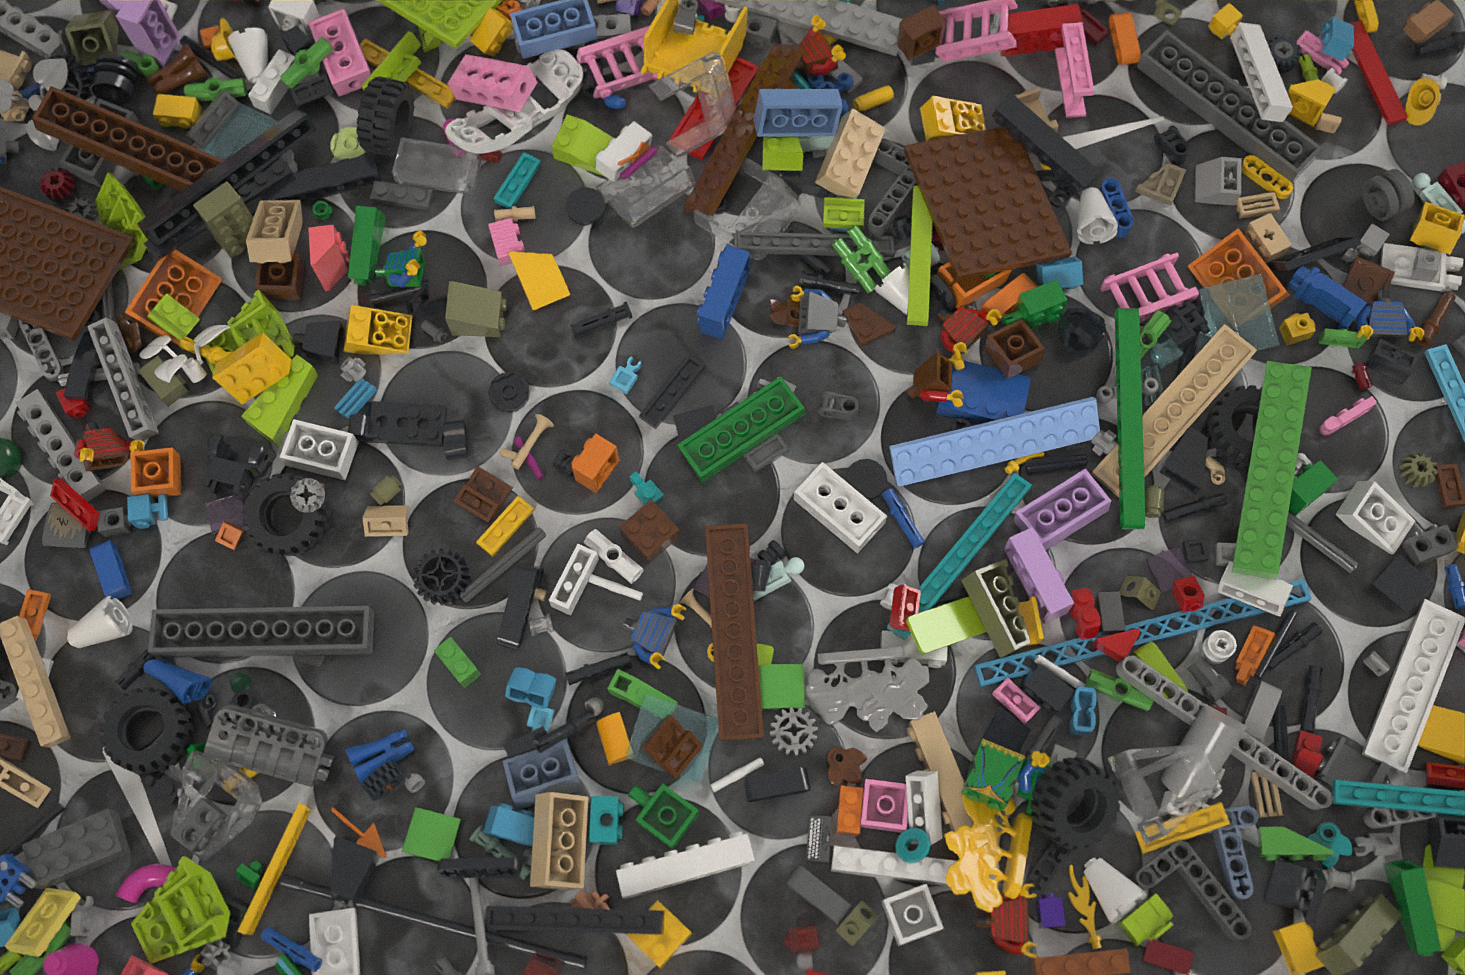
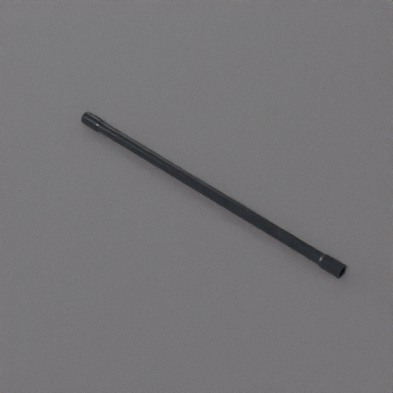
M284 874L281 878V888L333 900L330 887L308 882L302 878ZM363 896L359 897L355 905L358 908L476 940L475 927ZM485 930L486 943L558 962L564 966L582 971L585 969L586 956L559 951Z

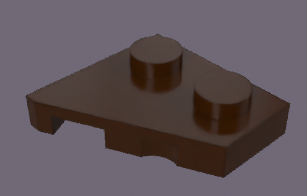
M861 302L842 311V315L846 316V322L860 347L896 331L895 325Z

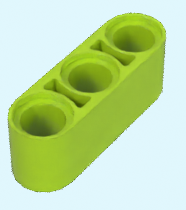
M1149 641L1132 652V656L1139 658L1188 692L1181 678L1154 642ZM1163 689V695L1169 699V691Z

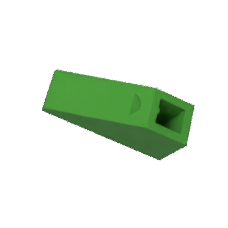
M617 669L608 687L611 695L662 720L667 714L672 715L678 703L638 678Z
M1260 827L1257 829L1259 857H1266V861H1275L1280 859V857H1289V861H1304L1303 857H1313V861H1327V857L1334 855L1332 850L1285 827Z

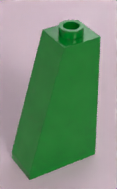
M356 206L348 278L357 285H366V282L373 283L375 266L377 265L386 215L376 207Z
M1407 859L1384 863L1398 912L1402 915L1400 919L1410 950L1420 956L1433 955L1434 951L1441 950L1424 868Z

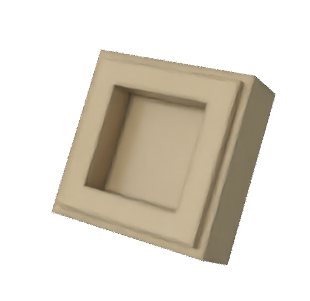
M1322 113L1316 122L1315 129L1335 133L1342 117Z

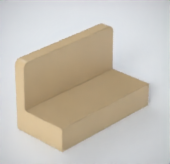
M368 506L363 515L365 537L407 536L409 532L407 522L409 506Z

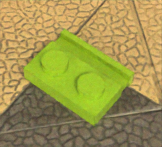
M824 197L823 227L851 229L857 225L859 229H863L865 199Z
M167 293L147 316L179 342L181 339L184 340L183 337H186L200 320Z

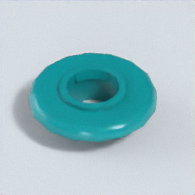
M796 71L792 72L796 78L793 83L798 89H811L810 85Z
M907 829L897 838L895 844L896 852L904 862L917 863L928 854L930 839L922 829ZM913 841H918V848L914 851H908L909 844Z

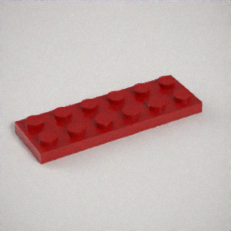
M737 56L714 99L709 98V92L700 90L668 140L669 145L703 161L750 87L751 82L755 79L759 66Z

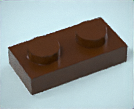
M1458 464L1436 465L1434 468L1438 470V473L1435 475L1443 508L1464 506L1465 493Z

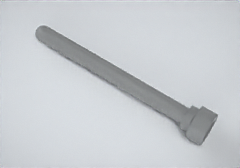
M469 878L479 958L475 973L476 975H495L494 965L488 960L479 879Z

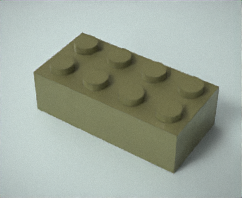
M225 182L193 206L218 244L230 258H233L247 248L246 239L253 217L241 197L228 182Z

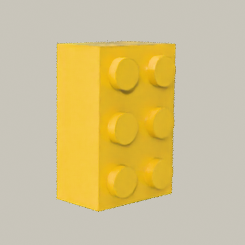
M262 332L217 362L212 378L243 405L287 376L290 372L292 359Z

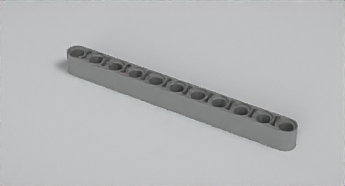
M1128 656L1117 664L1116 672L1120 678L1192 726L1204 703L1135 656ZM1125 663L1132 666V673L1126 670ZM1144 676L1151 679V686L1145 683ZM1163 689L1169 691V699L1163 695ZM1182 702L1188 705V712L1182 708ZM1243 732L1230 753L1277 787L1283 789L1309 809L1319 810L1331 805L1333 798L1327 788L1249 734ZM1239 741L1244 743L1245 751L1239 748ZM1258 754L1263 756L1264 764L1258 761ZM1277 767L1283 771V777L1278 775ZM1297 780H1298V781L1301 783V785H1302V790H1301V791H1300V790L1297 788V786H1296V781H1297ZM1316 794L1320 796L1321 804L1316 801Z

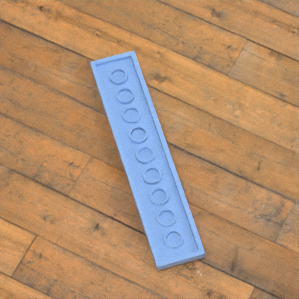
M1094 397L1085 398L889 446L896 485L900 487L1093 440L1100 431L1097 403Z

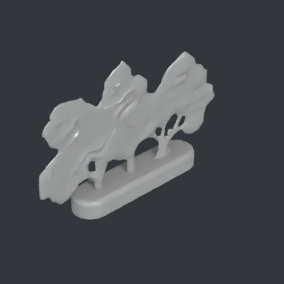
M904 647L818 654L819 664H835L837 668L829 675L820 669H813L808 674V684L804 686V698L809 699L810 709L819 714L828 725L841 720L849 707L853 706L857 708V716L863 721H868L869 726L875 732H878L888 724L891 711H894L903 719L918 720L923 716V712L927 709L928 704L921 695L917 694V691L929 682V670L927 666H922L915 658L909 659L902 667L896 668L893 666L891 659L903 658ZM885 660L883 672L870 671L867 661ZM861 661L862 675L860 677L851 678L844 673V667L847 662ZM891 671L896 673L895 678L892 677ZM839 674L840 682L836 687H832L833 678H838ZM829 677L828 683H825L824 679ZM843 677L847 678V683L843 681Z

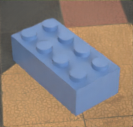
M559 0L510 13L523 59L598 39L588 0Z
M759 89L754 115L757 136H835L843 107L839 90Z

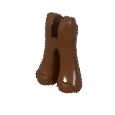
M187 44L181 48L173 61L147 78V81L153 87L156 95H165L180 85L208 75Z

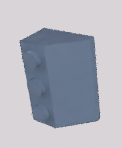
M567 740L553 745L542 753H539L536 749L503 760L511 796L518 811L534 806L536 794L547 792L570 794L582 790Z

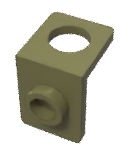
M1157 0L1154 16L1173 26L1182 15V11L1167 3L1168 0ZM1172 11L1175 17L1169 19L1165 17L1164 12Z
M1126 576L1120 588L1121 596L1137 597L1151 610H1154L1161 591L1145 577ZM1131 582H1136L1134 589L1127 591V586Z
M861 901L837 928L836 932L851 946H854L878 918V915ZM860 910H865L869 914L870 919L864 917Z

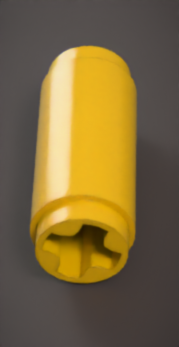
M889 85L883 86L856 97L853 100L856 111L863 112L890 101L894 98V93Z

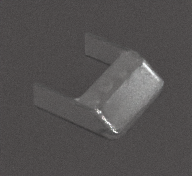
M711 52L649 85L651 91L660 101L692 84L696 85L705 122L666 142L677 158L722 135L736 112V104L725 60L718 52Z
M745 157L739 169L764 184L734 224L730 227H725L696 209L694 211L695 224L735 247L736 231L783 233L801 208L800 198L782 178L769 170H762V166ZM750 253V257L755 260L763 259L767 255Z

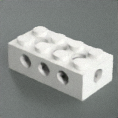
M823 462L794 492V500L857 554L886 522L887 515ZM825 492L828 496H821L819 493ZM836 506H843L845 509L838 510ZM858 519L861 523L856 524L851 520Z

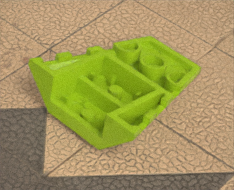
M108 172L96 198L100 224H105L106 227L133 236L136 240L118 269L119 271L141 260L146 250L144 242L148 240L137 223L146 216L127 189L112 173Z
M259 289L253 294L255 297L241 307L242 310L235 318L231 317L227 322L230 329H226L206 344L210 347H221L225 352H234L263 332L289 358L293 357L295 349L293 339L280 313ZM205 358L212 373H214L215 365Z
M186 856L180 859L178 867L170 872L167 876L168 880L162 887L157 889L152 901L147 902L131 923L150 964L226 936L230 911L211 873Z

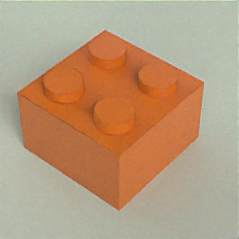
M595 433L593 438H589L585 442L583 452L575 456L571 465L575 480L597 493L620 459L617 446Z
M173 447L130 452L132 494L135 496L149 494L152 498H158V495L165 494L167 497L182 495L181 456Z

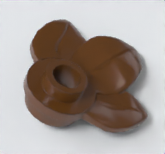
M791 295L786 303L771 299L770 308L773 313L769 318L780 325L789 324L790 326L798 327L800 301H793Z
M120 313L116 323L128 352L135 353L141 348L138 323L133 322L130 324L124 313Z
M839 746L831 748L827 753V762L829 764L827 775L830 782L836 787L841 784L843 779L850 783H860L862 772L859 765L867 760L866 755L857 748H848L846 750ZM838 753L841 755V761L839 762L835 760V756Z

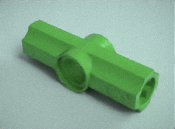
M322 36L307 51H299L294 57V63L280 78L292 89L306 75L316 74L320 68V62L334 48Z
M210 78L205 83L184 86L186 97H195L198 102L214 101L222 90L228 92L232 97H241L247 94L244 78L220 81L218 78Z
M1159 310L1154 312L1140 330L1141 359L1151 347L1155 346L1158 337L1171 323L1170 317ZM1143 335H1146L1148 339L1146 345L1142 342Z
M1091 669L1087 677L1085 687L1094 688L1096 692L1109 696L1113 701H1122L1145 711H1149L1154 700L1122 678H1116L1095 669ZM1116 685H1119L1124 689L1123 695L1117 693L1115 689Z
M66 920L64 921L61 929L48 944L43 957L41 955L40 957L25 955L9 971L11 975H36L43 967L45 958L59 950L72 937L71 923Z

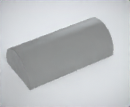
M1204 704L1161 775L1163 784L1174 794L1187 801L1201 802L1245 731L1246 725Z

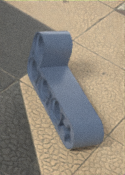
M1250 806L1224 809L1230 825L1212 830L1226 890L1229 897L1235 901L1247 899L1253 894V884L1239 830L1255 825L1258 821L1257 811ZM1242 812L1249 816V823H1245L1241 819ZM1225 838L1232 841V849H1228L1225 846ZM1231 861H1235L1238 864V872H1234L1230 868ZM1241 876V879H1233L1235 877ZM1236 887H1243L1244 892H1237Z

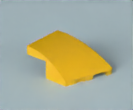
M508 252L532 310L570 295L552 254Z

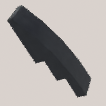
M89 331L84 332L72 360L63 395L66 399L87 400L89 387L94 385L96 369L101 366V361Z

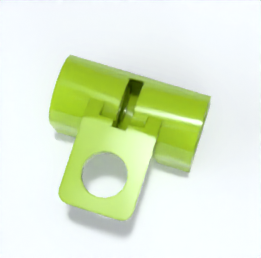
M1156 893L1151 895L1117 924L1128 938L1138 946L1144 940L1157 939L1173 925L1172 922H1168L1173 917V914Z

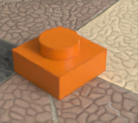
M219 25L200 30L204 47L207 50L211 49L212 38L221 31Z
M224 521L215 541L235 550L245 530L228 521Z

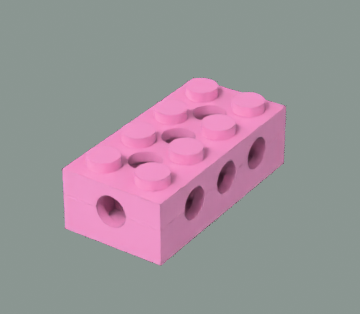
M343 8L308 22L315 42L323 36L334 48L323 59V62L338 96L340 97L362 88V84L372 73L345 9Z
M465 54L447 84L457 100L520 112L538 82L529 66Z

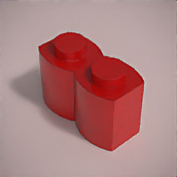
M1088 588L1072 590L1071 598L1074 604L1069 611L1072 618L1076 621L1075 630L1081 640L1097 637L1101 619L1094 607L1092 592Z

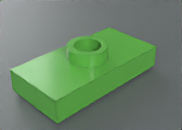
M1325 328L1318 337V343L1359 349L1367 340V337L1363 334L1361 338H1358V332H1351L1347 329L1334 330Z

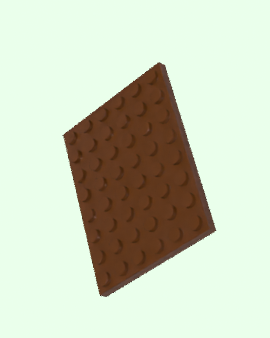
M1004 127L905 145L903 151L957 281L1071 256L1070 246L1026 149L1018 139L1012 138Z
M0 187V313L75 341L136 240L133 236Z

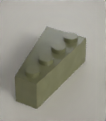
M1007 559L979 569L961 580L1000 658L1030 644L1023 616L1019 615V601L1017 597H1014L1011 587L1013 580L1007 573Z
M1383 894L1374 898L1371 895L1365 898L1360 903L1363 907L1350 913L1347 916L1349 921L1346 924H1340L1333 931L1335 935L1332 938L1328 937L1319 945L1321 950L1316 954V957L1332 975H1342L1359 968L1363 963L1361 960L1371 954V948L1381 942L1383 939L1382 935L1389 932L1402 916Z

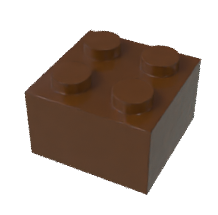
M934 5L922 8L911 17H905L899 24L897 46L909 62L942 45L946 22Z
M294 253L292 261L286 263H258L254 286L255 291L259 289L267 299L301 300L305 262L300 253Z
M1023 318L988 335L985 346L986 351L1007 379L1042 362L1045 351L1044 346Z
M652 499L619 526L621 535L648 564L680 538L678 527Z

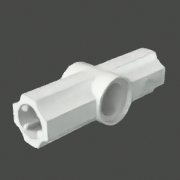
M595 529L586 536L583 543L589 549L596 551L608 567L613 568L632 584L641 576L644 571L643 568L598 530ZM611 553L619 554L615 560L608 559V556Z

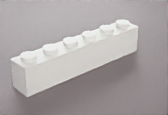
M1239 22L1230 38L1261 119L1283 122L1293 107L1261 26Z
M737 832L729 835L730 839L721 841V838H715L707 841L708 845L699 847V844H694L686 847L684 852L678 853L677 850L664 853L665 857L656 859L655 856L642 859L643 863L634 865L633 862L621 865V869L616 870L623 899L755 863L748 834L743 835L742 832Z
M834 846L831 872L948 886L945 877L949 865L957 861L925 857L917 863H907L901 860L897 853Z

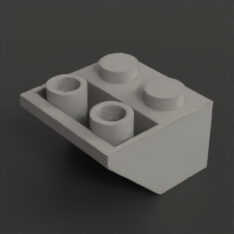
M1219 157L1196 165L1195 202L1235 206L1241 195L1242 159Z

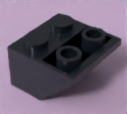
M1437 815L1427 823L1433 866L1438 868L1465 869V816Z

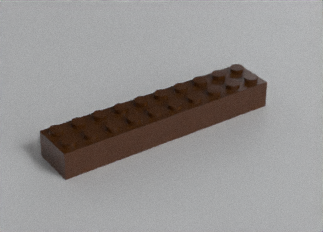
M50 86L32 117L36 130L178 191H183L225 161L53 86Z

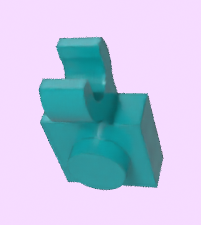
M636 471L629 476L632 484L638 489L634 492V495L643 505L651 499L656 504L664 497V494L651 480L645 483Z

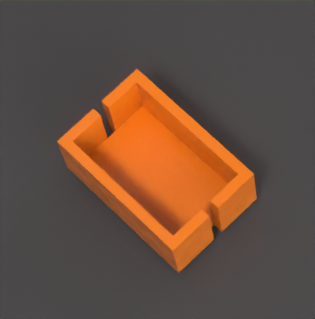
M950 262L939 268L936 275L949 288L956 300V307L959 309L1004 284L1012 270L1001 271L990 279L982 275L957 281Z

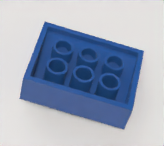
M964 361L965 367L961 370H956L952 364V390L948 394L955 390L961 391L964 399H961L963 405L956 407L953 405L952 400H947V402L939 401L936 412L938 415L953 419L964 418L969 423L977 425L1024 414L1031 377L1017 374L1007 379L999 369Z

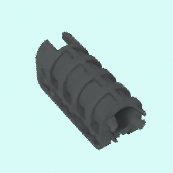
M233 704L226 705L216 713L203 756L221 760L226 764L309 787L313 786L315 779L326 781L330 770L320 768L319 766L321 764L330 767L334 759L333 755L324 753L328 741V736L324 730ZM226 712H228L229 717L232 718L230 721L227 720V715H224ZM246 718L252 719L255 723V726H248L246 724ZM270 725H273V726H274V727H273V730H275L274 733L271 732V728L269 727ZM289 731L297 732L299 739L291 738ZM306 734L308 735V736L306 737L307 743H306V742H303V740H304ZM314 737L318 738V745L314 744Z

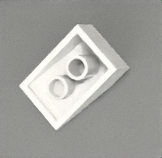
M1357 481L1336 513L1349 528L1390 554L1396 552L1415 523V520L1375 481Z

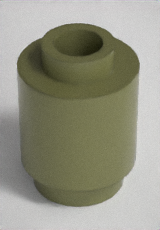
M386 475L372 488L373 491L369 494L380 505L387 504L401 491L399 488L401 483L393 475L391 477Z
M1150 485L1145 489V517L1159 518L1164 511L1165 491L1159 486Z

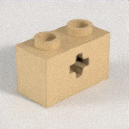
M1271 213L1250 222L1244 231L1247 240L1253 244L1265 263L1286 255L1292 246Z

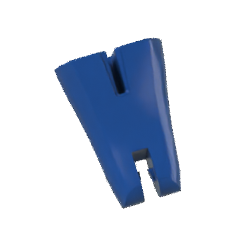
M164 658L149 660L144 664L145 673L163 683L183 704L190 703L192 700H202L211 688L212 682L210 677L183 669Z

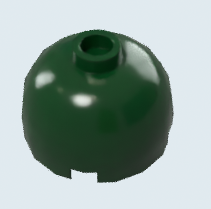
M0 437V478L2 479L8 476L12 477L20 470L23 457L21 456V449L16 444Z

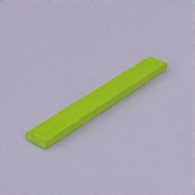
M913 186L907 325L928 326L932 219L918 186Z

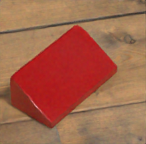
M905 584L894 588L890 628L910 631L906 619L918 614L920 590Z

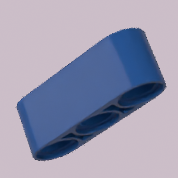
M1107 178L1103 181L1100 191L1118 223L1115 236L1123 238L1129 234L1134 219L1119 182L1114 178Z
M108 540L91 547L90 553L105 597L111 596L110 599L116 598L119 600L131 595V588L115 543L112 540Z

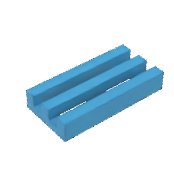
M361 378L338 402L334 409L349 419L350 415L358 413L377 389Z

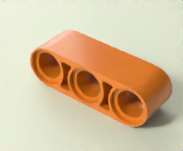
M1131 12L1111 14L1109 26L1118 64L1139 63L1141 52Z
M1022 273L988 299L981 309L986 312L998 309L1001 316L1010 314L1014 311L1019 294L1038 286L1026 273Z

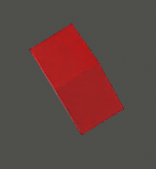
M1138 628L1097 638L1093 642V646L1120 662L1128 656L1140 634V630Z

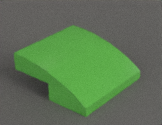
M803 664L758 665L762 709L805 708Z
M415 808L401 852L435 861L449 858L461 819Z

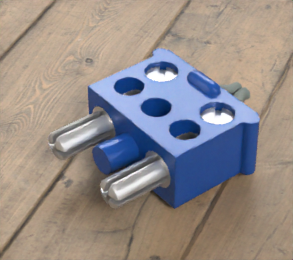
M13 854L0 856V903L9 901L17 908H20L23 901L14 895L15 892L19 895L24 893L26 888L21 885L22 882L30 888H34L37 882L28 876L30 869L16 860Z

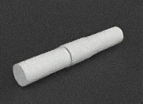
M593 574L589 578L590 583L639 601L643 597L642 592Z
M1037 655L1035 658V663H1041L1055 676L1076 689L1078 686L1085 687V683L1041 655Z
M760 757L729 773V775L710 784L712 791L716 792L743 778L745 775L764 766V762Z

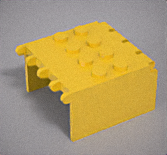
M665 0L644 36V65L641 69V74L645 75L647 71L658 74V80H662L663 77L675 80V86L679 87L683 83L694 87L693 92L698 93L699 89L709 92V98L714 99L743 46L747 29L748 7L744 6L727 35L725 29L714 25L708 28V23L696 20L692 36L673 31L675 17L679 10V0Z

